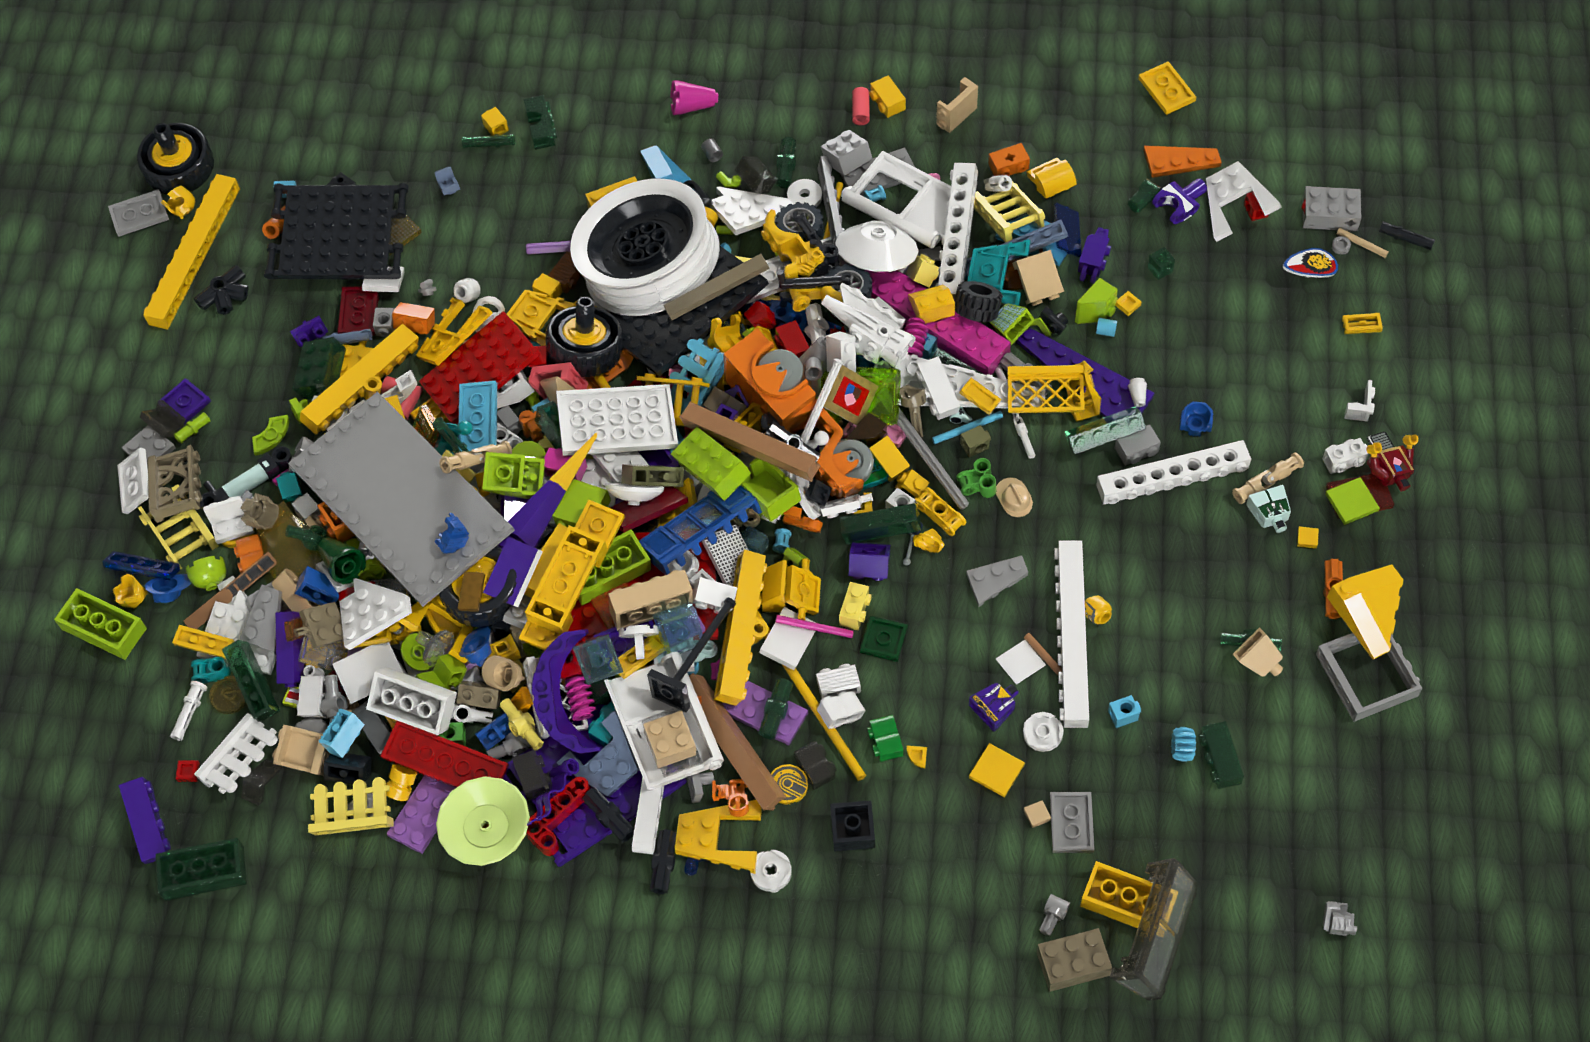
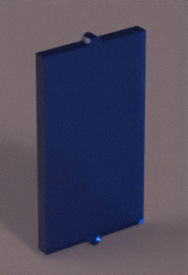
M1055 203V222L1062 220L1069 236L1057 241L1056 246L1058 249L1067 252V254L1081 257L1079 212L1070 209L1068 206L1065 207Z

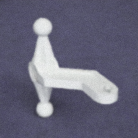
M818 431L814 435V439L807 442V445L815 450L818 445H826L829 441V436L825 431ZM793 474L791 480L798 485L801 497L799 503L807 516L815 520L821 516L822 512L816 502L805 497L810 481Z

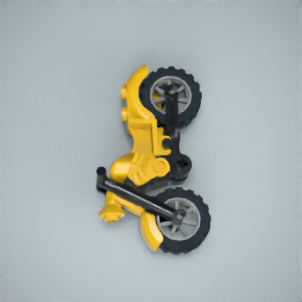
M795 202V204L790 203L787 207L781 208L777 215L773 209L767 213L763 230L761 231L763 239L768 241L772 251L779 255L781 262L790 260L792 262L785 266L784 271L778 270L776 272L779 287L786 289V292H780L779 294L780 307L785 308L787 301H793V310L800 312L809 306L810 301H823L826 295L843 302L841 291L835 290L840 289L842 283L851 288L860 287L859 290L866 298H871L872 279L868 271L865 272L864 269H859L853 265L848 266V264H843L840 267L837 246L833 244L824 246L819 237L822 236V231L824 230L823 215H821L819 209H816V206L809 205L807 202H804V204Z

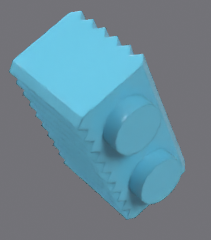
M339 709L330 725L327 726L328 729H325L323 736L319 739V743L330 754L343 758L348 753L355 738L360 735V731L365 724L354 713Z

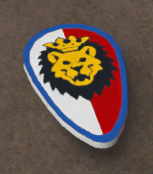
M1310 248L1291 255L1284 262L1283 268L1296 275L1322 278L1334 276L1338 271V263L1332 254L1326 250Z

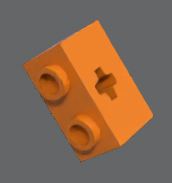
M1022 143L989 153L988 165L994 176H1010L1029 169L1030 158Z

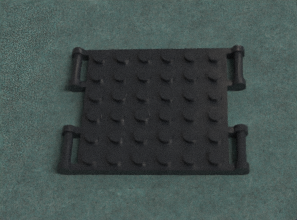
M400 183L399 185L275 184V198L271 217L274 219H284L281 245L275 243L267 244L268 258L264 277L267 279L401 278L400 262L404 246L401 243L390 244L393 219L406 218L405 202L409 186L405 183ZM282 194H287L285 210H280ZM395 194H399L397 210H394ZM275 253H280L278 271H274ZM390 253H394L393 269L388 271Z

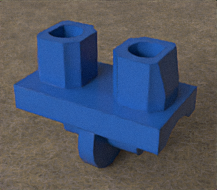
M505 713L475 733L487 751L511 733L508 726V716Z

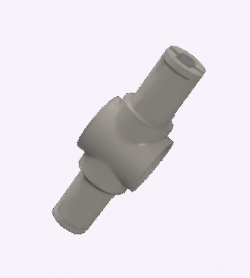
M337 675L324 676L327 694H325V699L321 701L320 707L322 713L330 719V723L334 716H336V713L339 712V709L347 710L348 707L346 698L338 690Z
M511 732L506 735L503 744L488 750L487 754L496 759L506 755L517 757L527 751L531 745L525 738L523 739L521 736L516 737Z

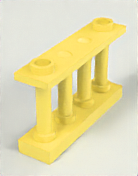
M1013 181L1009 191L998 192L988 197L982 196L978 191L975 193L974 209L1005 243L1012 240L1013 230L1035 221L1041 228L1044 227L1045 214L1043 210L1039 209L1019 189L1018 184ZM1009 195L1012 197V199L998 205H990V203ZM1016 204L1020 205V208L1003 215L998 213ZM1024 213L1029 215L1011 224L1006 222Z
M178 484L172 487L173 492L179 487ZM142 506L138 507L141 512L140 520L144 526L147 524L150 526L168 553L166 559L171 566L176 565L178 570L182 569L178 560L202 545H209L212 550L219 547L214 536L195 509L178 513L155 527L151 521L153 519L151 513L148 512L146 514ZM191 518V525L168 539L164 540L160 535L161 532L179 521ZM194 531H200L202 535L199 536V539L178 552L172 553L169 546Z

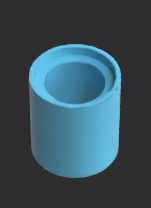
M1099 318L1096 334L1114 337L1117 321Z

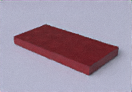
M663 486L664 491L652 500L640 501V505H628V501L624 500L609 508L625 515L619 528L625 533L687 504L688 497L673 486Z

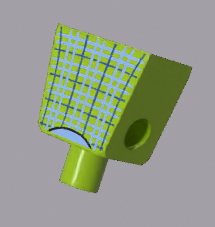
M1007 303L999 310L998 317L990 321V324L999 335L1010 341L1012 345L1035 319L1027 308Z

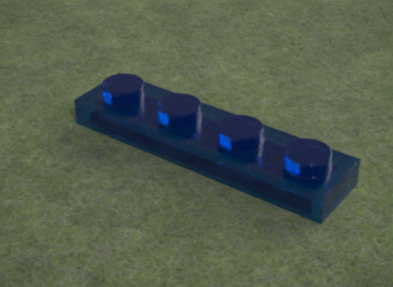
M115 551L103 560L104 568L161 578L163 580H171L180 571L178 563Z

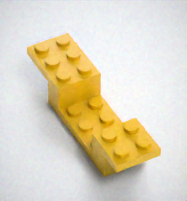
M588 500L575 527L568 526L525 611L527 622L519 636V640L545 651L559 635L568 632L573 622L571 611L594 566L600 568L625 518L624 514Z

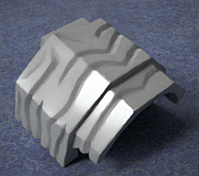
M1326 902L1322 924L1323 929L1328 931L1329 934L1343 936L1356 934L1357 926H1354V914L1347 912V903Z

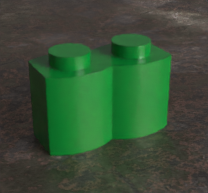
M893 715L869 720L870 727H867L869 739L873 738L875 743L872 745L874 756H878L880 762L904 756L903 746Z

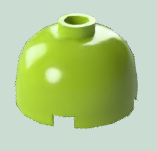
M209 556L194 561V566L190 568L189 565L186 566V573L190 582L195 587L206 589L207 591L218 588L217 585L226 576L224 558L219 556L220 559H215V556Z

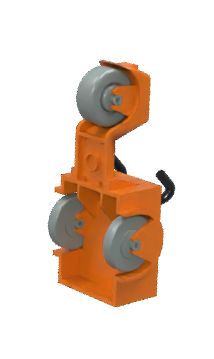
M756 328L723 354L724 381L730 388L739 385L750 405L753 402L761 405L759 407L763 413L761 416V433L764 434L769 425L774 421L791 434H796L800 430L805 429L817 402L816 392L808 385L807 379L802 381L803 365L800 359L788 350L777 349L770 351L774 348V343L769 341ZM737 392L738 397L742 400L739 392ZM823 408L815 428L818 427L821 431H825L829 436V441L820 452L821 455L816 462L820 464V468L814 477L832 488L830 493L832 497L835 496L837 499L846 498L857 494L863 489L864 482L868 480L873 470V455L870 449L860 441L851 439L840 441L843 436L842 428Z

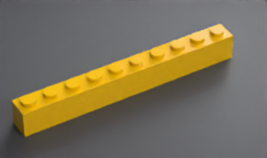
M216 174L214 180L211 181L210 188L203 196L200 207L197 208L193 220L188 225L186 234L182 237L178 249L174 252L171 263L167 265L166 272L159 281L157 290L152 294L151 301L144 310V317L148 325L169 329L240 190L236 178Z

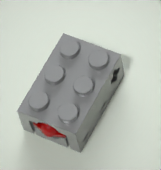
M1306 186L1301 205L1303 210V228L1326 230L1342 228L1346 231H1358L1361 221V189Z

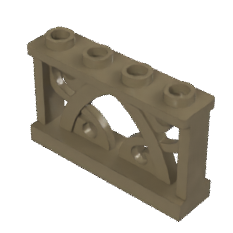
M191 445L187 446L186 449L156 457L153 455L148 457L149 511L157 523L164 521V518L191 509H200V502L202 501L199 490L202 487L199 479L201 470L198 465L200 455L197 450L194 451ZM174 474L185 478L174 492L168 487H163L171 481ZM189 494V498L185 499V495Z

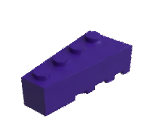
M140 777L120 784V792L141 862L149 864L170 856L169 850H171L168 838H165L164 835L165 826L162 819H160L159 806L155 800L151 782L144 777Z

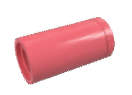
M857 87L852 91V121L856 125H866L870 121L869 90L864 87Z

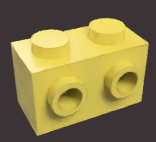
M920 254L908 266L905 274L913 281L930 288L932 282L938 277L939 267L934 264L935 261L930 257Z
M853 582L849 583L839 614L840 626L859 630L861 622L864 623L866 605L869 606L872 594H869V586Z

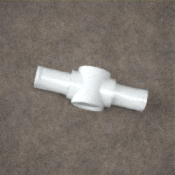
M454 704L451 720L463 723H473L475 721L489 724L492 722V719L485 717L492 718L493 712L476 710V707ZM460 708L468 710V716L464 719H460L457 716V710Z

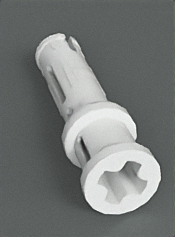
M191 681V688L188 695L184 696V706L170 735L171 738L178 741L183 740L195 709L201 705L200 700L204 691H207L208 687L203 683Z

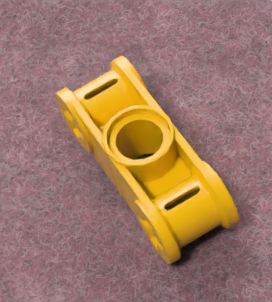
M926 487L918 498H914L916 500V508L925 513L949 536H954L955 531L967 523L959 512L955 511L929 487ZM942 510L943 513H937L935 511Z

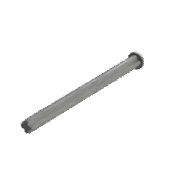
M888 388L879 390L875 395L876 399H880L959 509H965L969 502L898 405H895V401L888 393Z

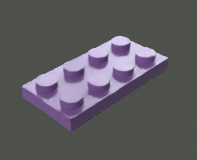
M750 681L745 682V689H747L746 697L738 705L735 706L722 702L732 718L788 746L808 715L807 709Z
M424 775L394 821V827H390L387 836L423 854L437 832L436 822L440 806L455 787Z

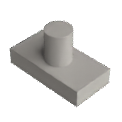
M696 757L687 758L684 768L688 769L696 766ZM713 772L697 773L687 777L692 803L701 801L703 796L702 785L712 784L714 780Z

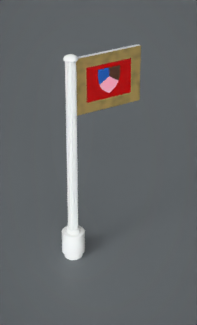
M834 359L833 366L802 433L801 438L803 442L807 444L823 407L857 426L866 416L879 386L843 366L842 360ZM786 471L785 477L788 476L791 479L793 474ZM762 515L761 518L769 521L764 515ZM781 515L771 522L776 524V521L780 519Z

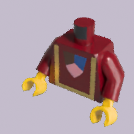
M1405 435L1403 437V443L1406 445V448L1402 445L1382 450V445L1379 442L1367 446L1366 451L1371 456L1366 463L1370 467L1371 473L1383 485L1396 484L1401 492L1410 488L1407 479L1414 473V448H1412V445L1418 443L1417 435Z

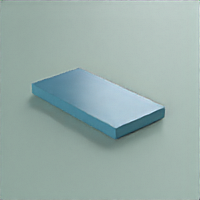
M496 380L459 384L458 425L462 421H469L473 426V431L467 436L461 434L458 436V452H468L490 444L497 445Z

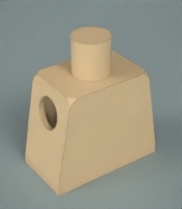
M1260 627L1233 653L1234 657L1241 664L1262 677L1269 672L1277 676L1283 670V667L1279 664L1283 656Z

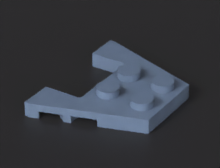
M615 710L601 722L612 735L613 740L590 761L583 765L574 752L569 751L557 762L558 765H561L570 758L575 759L579 764V771L574 775L576 777H584L590 786L596 787L601 793L609 797L640 770Z

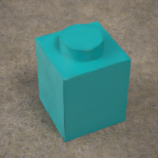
M284 472L280 474V477L276 478L285 503L303 496L295 472Z

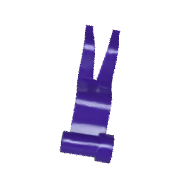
M570 758L561 765L551 769L550 774L553 778L552 789L536 798L537 817L529 821L527 826L536 820L537 822L551 813L550 796L563 791L566 785V776H572L579 771V764L575 759ZM542 800H543V802H544L545 809H546V810H545V814H544L543 816H542V814H543Z

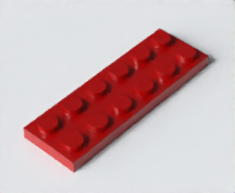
M396 721L380 756L382 759L455 788L465 781L480 777L503 779L509 767V764L400 721Z

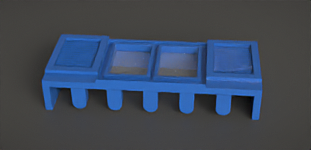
M741 485L725 501L710 491L707 496L664 526H660L649 533L639 542L651 559V563L664 575H668L670 571L667 565L675 560L679 566H684L686 560L683 553L690 548L695 555L701 554L702 550L699 542L707 538L708 542L715 544L717 542L715 531L720 527L726 533H731L733 527L730 520L738 516L739 520L743 523L747 522V508L750 507L758 514H761L762 511L757 498Z

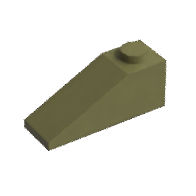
M622 464L621 484L683 487L684 467Z

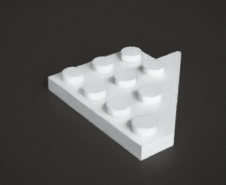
M716 187V193L720 197L712 199L714 203L710 208L717 213L718 217L735 235L763 226L765 217L771 209L775 210L777 215L781 208L787 207L792 202L788 198Z
M357 578L353 579L355 592L339 601L344 647L351 650L411 614L410 597Z
M239 590L234 605L215 601L205 632L235 641L228 660L224 659L225 662L231 666L271 675L276 662V653L240 640L250 615L245 602L247 599L245 594ZM197 652L196 655L202 659L216 657L202 652Z

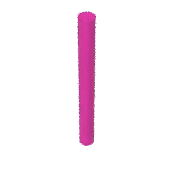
M776 615V623L848 638L853 637V630Z

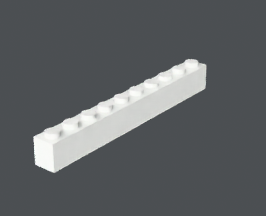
M1059 541L1058 548H1054V560H1058V565H1055V577H1058L1059 583H1055V594H1059V600H1056V612H1060V618L1056 619V628L1060 630V636H1057V647H1061V654H1058V665L1062 668V672H1058V684H1062V690H1059V702H1063V708L1059 710V719L1063 720V728H1088L1089 701L1082 541Z

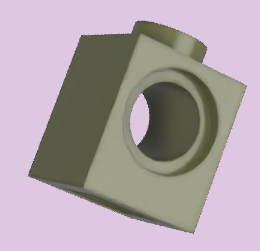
M979 425L962 433L960 444L970 458L988 450L991 437L988 431H984L982 426Z

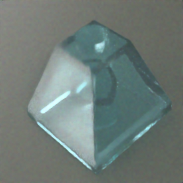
M609 634L585 640L572 647L587 685L624 672Z

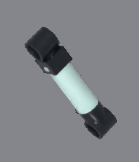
M284 446L275 448L272 452V458L267 453L257 460V465L217 490L210 481H205L203 486L208 492L201 495V509L203 510V507L211 503H218L230 497L242 496L246 490L251 491L268 479L272 482V479L281 474L280 471L284 472L289 468L288 463L292 458L289 449Z

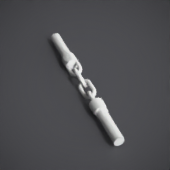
M998 365L995 370L997 377L1005 380L1006 377L1003 369ZM1012 413L1018 436L1021 437L1029 459L1034 458L1035 453L1027 434L1026 425L1019 416V413Z

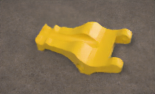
M738 314L731 315L730 325L721 327L722 321L720 318L712 319L710 337L707 340L708 347L712 350L715 347L720 350L719 352L725 353L743 339L740 334L741 317Z

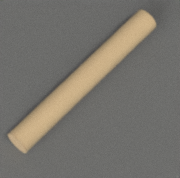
M1339 228L1336 233L1384 258L1389 253V251L1342 228Z

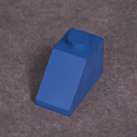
M307 566L298 578L295 590L296 595L318 605L331 602L336 603L339 599L338 592L324 573Z

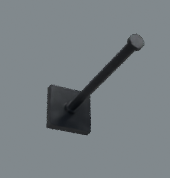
M727 597L724 600L723 607L673 678L653 669L649 671L647 677L652 698L687 713L690 708L687 685L680 681L730 609L736 606V602L732 598Z

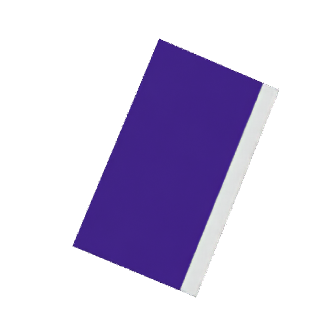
M508 537L483 593L494 598L497 597L506 583L510 569H514L517 575V584L513 590V595L508 598L506 603L518 607L543 551Z

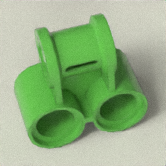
M986 458L977 459L974 462V469L962 471L956 476L957 481L961 485V493L964 496L980 492L983 497L991 498L997 492L996 479L991 473V464Z

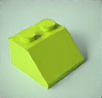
M1099 278L1077 301L1075 322L1077 324L1098 322L1099 318L1107 319L1108 316L1111 317L1116 311L1115 304L1118 299V289Z

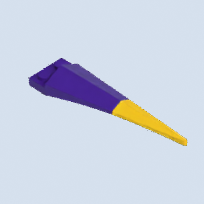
M597 433L508 521L515 530L508 537L534 548L537 547L552 519L553 513L596 440ZM506 537L497 546L503 549L508 537Z

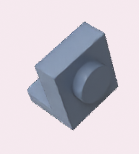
M451 167L434 172L443 195H451L460 190Z

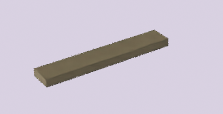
M759 254L663 306L671 320H674L770 268L762 254Z

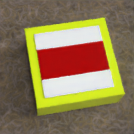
M288 687L282 703L284 706L297 709L299 687Z

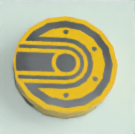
M791 764L781 765L771 772L772 777L787 797L779 803L785 805L797 803L806 795L808 789L807 776L798 766Z

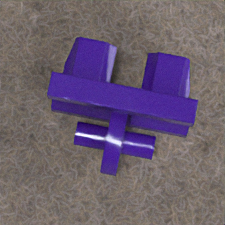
M320 316L308 322L305 320L302 322V325L290 331L299 347H305L312 340L325 336V333L329 332Z

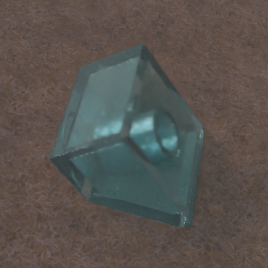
M690 602L653 614L655 625L659 627L658 635L666 655L672 652L682 654L693 650L703 635L696 608Z

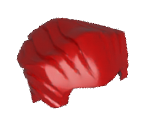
M755 301L744 312V315L754 327L761 326L771 330L776 325L774 312L764 303Z

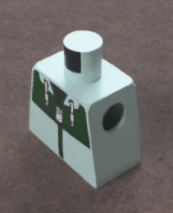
M1283 485L1248 496L1246 505L1263 528L1273 526L1276 533H1281L1287 529L1285 522L1289 519L1291 511Z

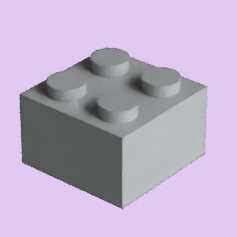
M851 130L842 132L841 135L828 140L821 146L823 156H828V161L831 163L832 168L843 176L873 159L868 141Z

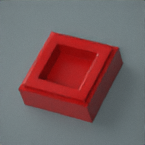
M178 760L176 781L197 782L198 778L194 773L199 769V761Z

